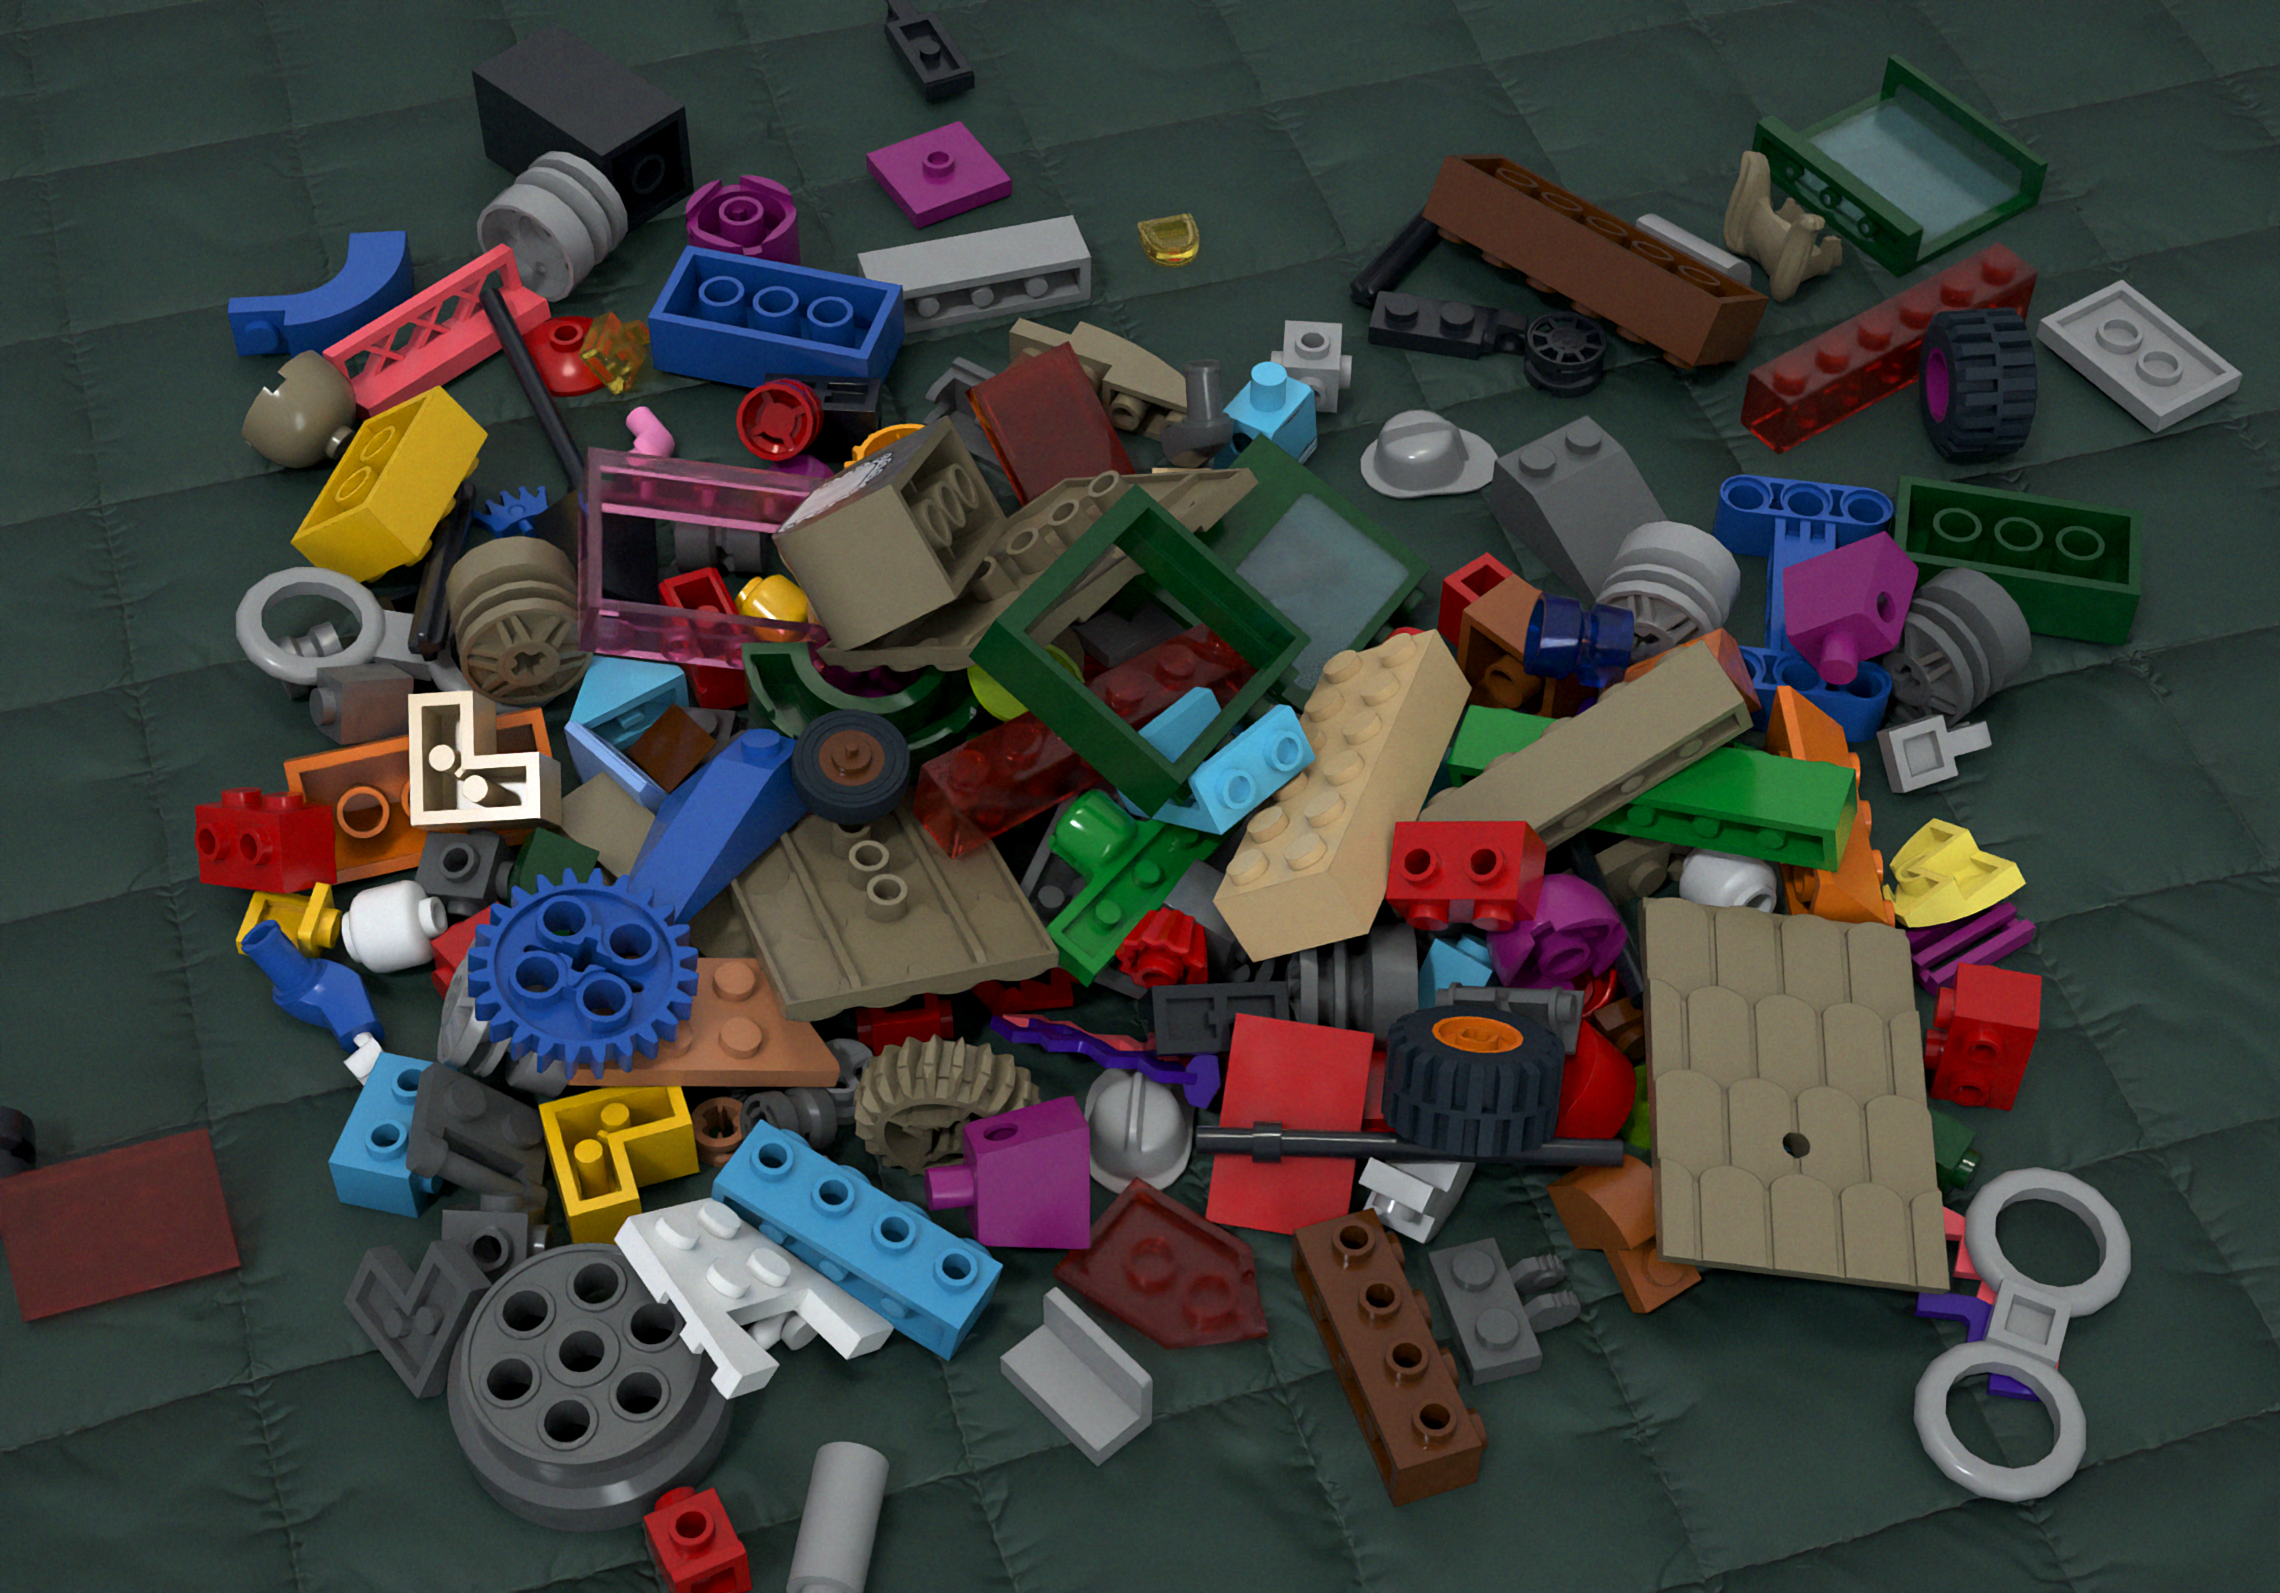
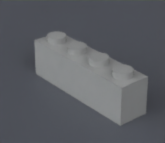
M1073 215L857 254L859 277L902 285L905 334L1091 300V256Z

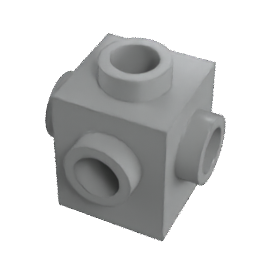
M1285 320L1283 351H1272L1271 362L1282 365L1288 377L1307 384L1313 389L1315 411L1337 413L1338 389L1350 390L1352 355H1341L1342 324Z

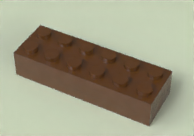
M1500 153L1446 155L1422 214V217L1439 226L1437 232L1442 237L1458 244L1467 245L1471 243L1483 250L1481 257L1487 262L1505 269L1515 267L1527 274L1526 282L1532 287L1547 293L1555 294L1558 291L1573 299L1571 307L1576 311L1597 319L1604 316L1618 324L1616 331L1621 336L1641 344H1647L1648 341L1664 350L1662 356L1665 360L1684 369L1692 370L1695 366L1706 364L1718 366L1719 362L1743 359L1770 300L1764 294Z

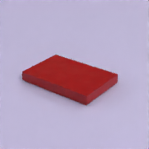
M1236 1013L1219 1127L1253 1128V1121H1282V1129L1361 1131L1375 1034ZM1215 1155L1205 1221L1293 1235L1295 1229L1348 1215L1357 1159L1281 1157V1164L1252 1163V1156Z

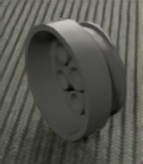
M606 1243L565 1245L541 1252L516 1265L504 1274L481 1299L472 1314L468 1326L461 1332L450 1361L447 1383L449 1413L460 1447L472 1473L488 1494L503 1507L523 1519L551 1529L568 1532H598L622 1528L644 1521L643 1516L655 1512V1503L665 1493L679 1487L693 1488L704 1477L724 1445L733 1418L735 1397L727 1400L711 1381V1378L718 1369L717 1365L706 1349L701 1354L691 1352L680 1336L681 1331L687 1324L670 1298L666 1304L657 1303L618 1245ZM610 1289L615 1291V1294L605 1302L598 1304L584 1302V1299L596 1290ZM541 1316L545 1318L535 1329L529 1331L513 1329L519 1321L526 1317ZM654 1329H667L673 1332L669 1338L658 1344L640 1342V1339L647 1332ZM596 1356L602 1358L601 1362L589 1371L574 1372L569 1370L570 1366L582 1357ZM523 1383L531 1386L520 1398L514 1400H501L498 1398L499 1394L510 1385ZM649 1396L660 1400L652 1410L645 1413L634 1414L625 1410L632 1401L640 1397ZM580 1424L588 1427L585 1434L575 1441L559 1442L554 1440L556 1434L566 1426Z

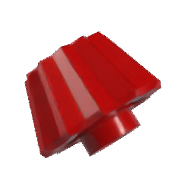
M1162 907L1159 911L1149 910L1115 950V956L1121 961L1119 970L1131 976L1134 985L1143 986L1147 990L1151 986L1204 984L1208 981L1207 937L1204 935V926L1196 923L1194 916L1185 915L1179 909L1169 910Z

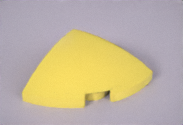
M1933 818L1905 843L1889 865L1898 882L1895 895L1888 884L1882 887L1884 900H1891L1893 903L1895 919L1911 928L1948 923L1967 917L2006 898L2025 885L2026 882L2015 862L1980 851L1968 829Z

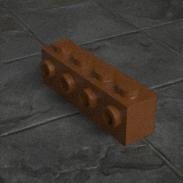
M1374 1207L1295 1229L1293 1231L1291 1272L1393 1507L1476 1483L1481 1452L1487 1450L1488 1446L1485 1427L1478 1411L1474 1407L1466 1409L1458 1393L1459 1375L1451 1352L1446 1347L1438 1349L1430 1332L1432 1329V1318L1429 1305L1423 1292L1419 1288L1411 1290L1403 1273L1405 1272L1404 1253L1397 1235L1393 1231L1385 1233Z

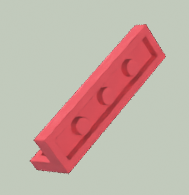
M501 243L322 351L323 357L336 366L350 381L356 394V417L364 422L438 385L442 386L502 349L479 301V294L485 279L494 270L499 268L503 286L498 290L501 292L522 336L552 318L547 299L522 286L512 248ZM453 295L459 296L460 299L453 316L441 324L435 322L443 301ZM409 322L416 324L407 345L397 351L390 349L399 328ZM363 350L370 351L371 353L363 372L350 379L345 361Z

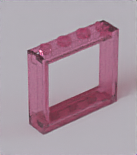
M588 447L578 491V651L743 670L742 643L807 642L812 665L823 679L830 680L834 666H828L816 650L831 641V638L825 628L815 618L808 599V623L602 599V512L774 533L798 507L801 498L805 499L814 489L829 478ZM601 473L616 474L614 482L601 480ZM602 615L617 616V618L602 617Z

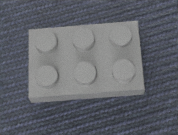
M2124 280L2105 287L2041 319L2036 333V337L2154 433L2236 392L2243 375Z

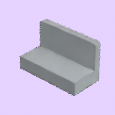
M1054 1287L1043 1295L1044 1324L1000 1357L1001 1373L1098 1467L1152 1424L1153 1380L1133 1358L1059 1288Z

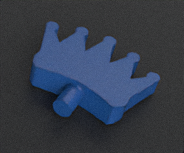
M539 486L537 488L538 495L535 498L527 491L526 487H519L520 501L511 496L508 491H501L500 498L504 506L494 503L491 499L486 500V512L490 515L481 514V511H474V523L494 535L495 539L512 537L519 532H523L525 537L532 538L535 535L534 517L549 508L546 488Z

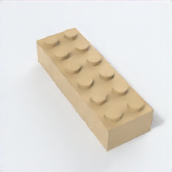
M1437 629L1413 636L1408 633H1401L1391 637L1380 646L1357 653L1354 650H1346L1333 656L1324 665L1320 679L1310 699L1306 702L1305 710L1299 720L1316 759L1259 804L1253 818L1247 825V831L1233 860L1227 866L1224 879L1213 899V903L1253 963L1369 933L1387 889L1396 822L1417 820L1472 690Z

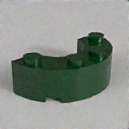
M807 642L742 643L745 695L750 714L757 729H771L778 732L780 736L797 740L802 731L812 721L830 712L856 709L877 714L891 722L900 731L907 743L911 757V774L908 786L930 779L960 760L965 755V742L968 732H983L991 717V714L978 701L972 690L967 668L956 671H940L934 665H929L916 683L898 694L867 698L848 695L825 682L811 663Z

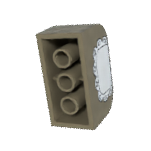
M946 415L864 457L822 483L773 533L772 539L777 546L782 562L794 575L810 602L815 618L825 628L837 650L845 651L868 643L957 599L1009 522L949 416Z

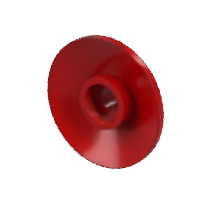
M584 316L553 318L536 326L522 336L551 396L573 397L597 391L611 383L620 374L626 362V348L622 336L612 326L598 319Z

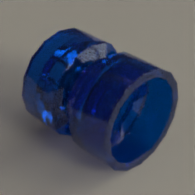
M1545 592L1540 593L1534 603L1527 626L1523 652L1524 672L1526 675L1562 681L1570 673H1573L1580 685L1605 690L1621 683L1624 679L1632 651L1634 638L1633 611L1629 608L1598 602L1592 604L1587 610H1583L1577 598Z

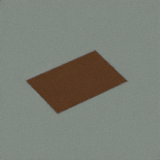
M673 702L626 752L670 794L718 742Z

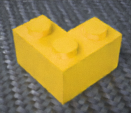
M609 1086L538 1105L548 1155L573 1244L606 1243L617 1245L614 1238L627 1218L642 1214L637 1188L700 1172L693 1124L681 1086Z

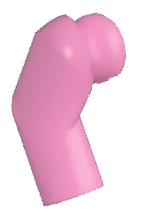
M642 406L630 412L626 419V426L636 439L633 442L635 447L625 454L624 462L638 477L647 478L656 467L662 468L675 450V443L672 435L650 409Z

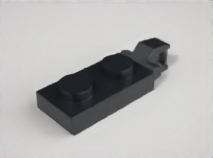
M885 0L888 4L887 23L884 24L886 40L926 102L975 88V77L972 67L934 10L919 14L910 0Z
M1378 291L1369 325L1368 342L1374 345L1476 361L1479 360L1480 353L1498 352L1522 356L1527 339L1529 316L1504 309L1499 311L1492 307L1489 309V307L1470 305L1463 302L1418 297L1406 293Z

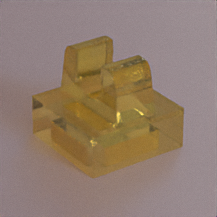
M610 311L594 318L578 356L603 384L616 395L632 387L639 368L646 358L647 350L643 345L651 342L649 329L639 319L622 323Z

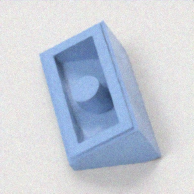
M576 720L574 723L569 721L564 730L573 768L578 780L584 784L604 771L642 807L645 806L656 816L662 801L669 793L609 741Z

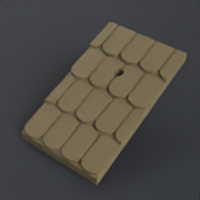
M1249 468L1120 475L1115 470H1109L1097 477L1064 478L1007 518L1008 525L957 599L861 646L838 651L831 640L816 650V652L828 666H841L845 671L849 672L868 671L881 665H887L891 670L897 672L911 671L926 665H934L940 671H956L976 664L969 657L970 653L995 619L1135 483L1189 531L1194 533L1195 531L1206 532L1259 482ZM1117 547L1029 636L1044 649L1073 621L1084 623L1135 575L1143 574L1146 571Z
M949 769L923 782L908 786L904 797L890 813L869 823L858 825L838 824L825 820L809 810L725 887L731 904L737 910L760 970L764 971L780 1013L786 1020L798 1022L818 1021L833 1017L847 1008L857 1006L869 1008L889 1007L900 1004L913 995L928 992L933 994H954L969 990L979 982L994 979L1020 981L1036 977L1049 968L1058 967L1059 951L984 826L958 825V801L961 788Z
M1642 897L1637 904L1640 960L1644 982L1642 997L1657 1261L1939 1295L1949 1291L1942 1192L1938 1191L1932 1117L1927 1109L1919 1011L1915 1010L1910 942L1906 937V931L1876 922L1856 924L1827 920L1812 914L1784 915L1762 912L1747 906L1721 907L1697 904L1690 900L1676 897L1659 899ZM1783 1146L1788 1147L1794 1156L1787 1153Z

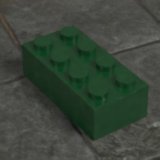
M1900 475L1894 497V511L1888 535L1919 568L1913 593L1943 570L1964 567L1982 572L2001 585L2019 606L2030 632L2121 646L2125 645L2141 597L2143 510Z

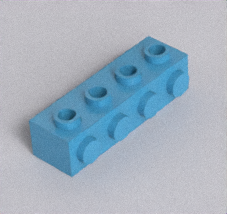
M760 1119L713 1182L712 1199L731 1208L739 1218L881 1315L896 1330L947 1361H950L993 1297L1003 1264L994 1260L984 1246L969 1238H958L936 1225L920 1207L906 1201L898 1202L873 1187L867 1177L857 1169L847 1165L838 1166L812 1150L803 1137L791 1130H779Z

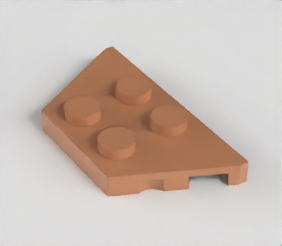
M627 956V957H626V959H630V960L641 958V957H637V956ZM698 958L697 969L694 971L699 973L697 996L691 997L693 1001L690 1019L678 1020V1037L675 1042L658 1037L657 1058L654 1060L645 1057L637 1050L633 1051L631 1072H624L613 1059L605 1061L603 1079L595 1078L589 1063H579L573 1079H568V1085L835 1087L840 1074V1065L810 1022L786 1020L781 1015L765 973L760 970L756 959ZM599 1008L596 1015L609 1016L617 1012L607 1008Z

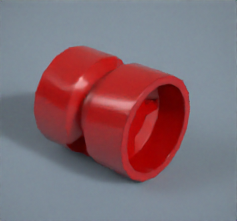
M781 378L758 386L744 397L737 411L736 427L740 440L751 453L761 459L781 461L794 457L815 442L822 430L824 412L820 399L811 387L799 380Z

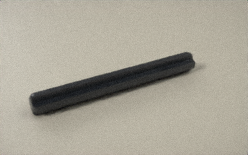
M463 481L453 495L456 499L454 508L442 521L437 523L431 534L433 543L427 553L408 638L410 653L422 655L425 662L436 660L438 652L444 650L447 643L451 619L447 605L445 584L453 566L465 555L477 496V489L474 484H465Z

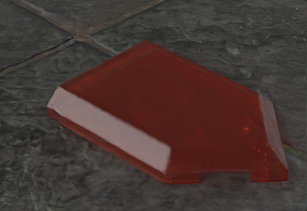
M1137 1176L1090 1228V1248L1071 1249L1052 1271V1277L1167 1350L1268 1337L1264 1309L1260 1303L1255 1279V1266L1251 1247Z

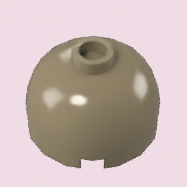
M308 350L298 354L278 371L286 380L274 393L266 387L262 389L248 411L241 430L242 437L247 440L246 443L260 455L281 466L295 469L317 465L328 456L333 460L340 458L356 435L351 429L356 418V394L350 381L331 362L323 358L316 351Z

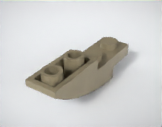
M1019 318L1009 331L1010 364L1022 351L1042 362L1050 361L1056 364L1069 376L1071 395L1102 405L1103 423L1161 442V432L1182 420V416L1187 414L1185 378L1157 356L1118 335L1080 321L1070 335Z

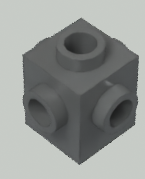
M469 829L466 835L428 831L414 881L423 887L429 897L435 896L440 899L445 908L447 920L456 924L469 919L497 901L501 905L508 907V882L518 855L505 843L506 840L502 835L487 829Z
M516 1192L480 1193V1203L461 1202L443 1209L441 1240L455 1238L487 1279L494 1285L516 1265L541 1252L553 1249L554 1230L552 1225H544L545 1206L523 1205L524 1194Z

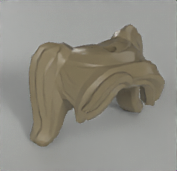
M1745 151L1742 155L1739 177L1726 210L1723 237L1726 247L1731 253L1740 255L1742 258L1751 257L1763 267L1770 277L1771 295H1773L1777 302H1785L1787 299L1794 297L1800 282L1816 275H1826L1841 265V239L1834 235L1831 237L1827 236L1823 238L1820 247L1815 245L1818 231L1824 228L1825 219L1816 214H1806L1800 205H1795L1793 198H1787L1782 209L1773 212L1768 160L1760 152Z

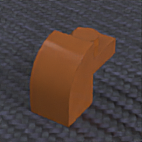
M1623 1154L1622 1167L1579 1166L1546 1186L1575 1249H1603L1633 1313H1648L1702 1280L1695 1265L1657 1261L1652 1169L1641 1160L1631 1155Z

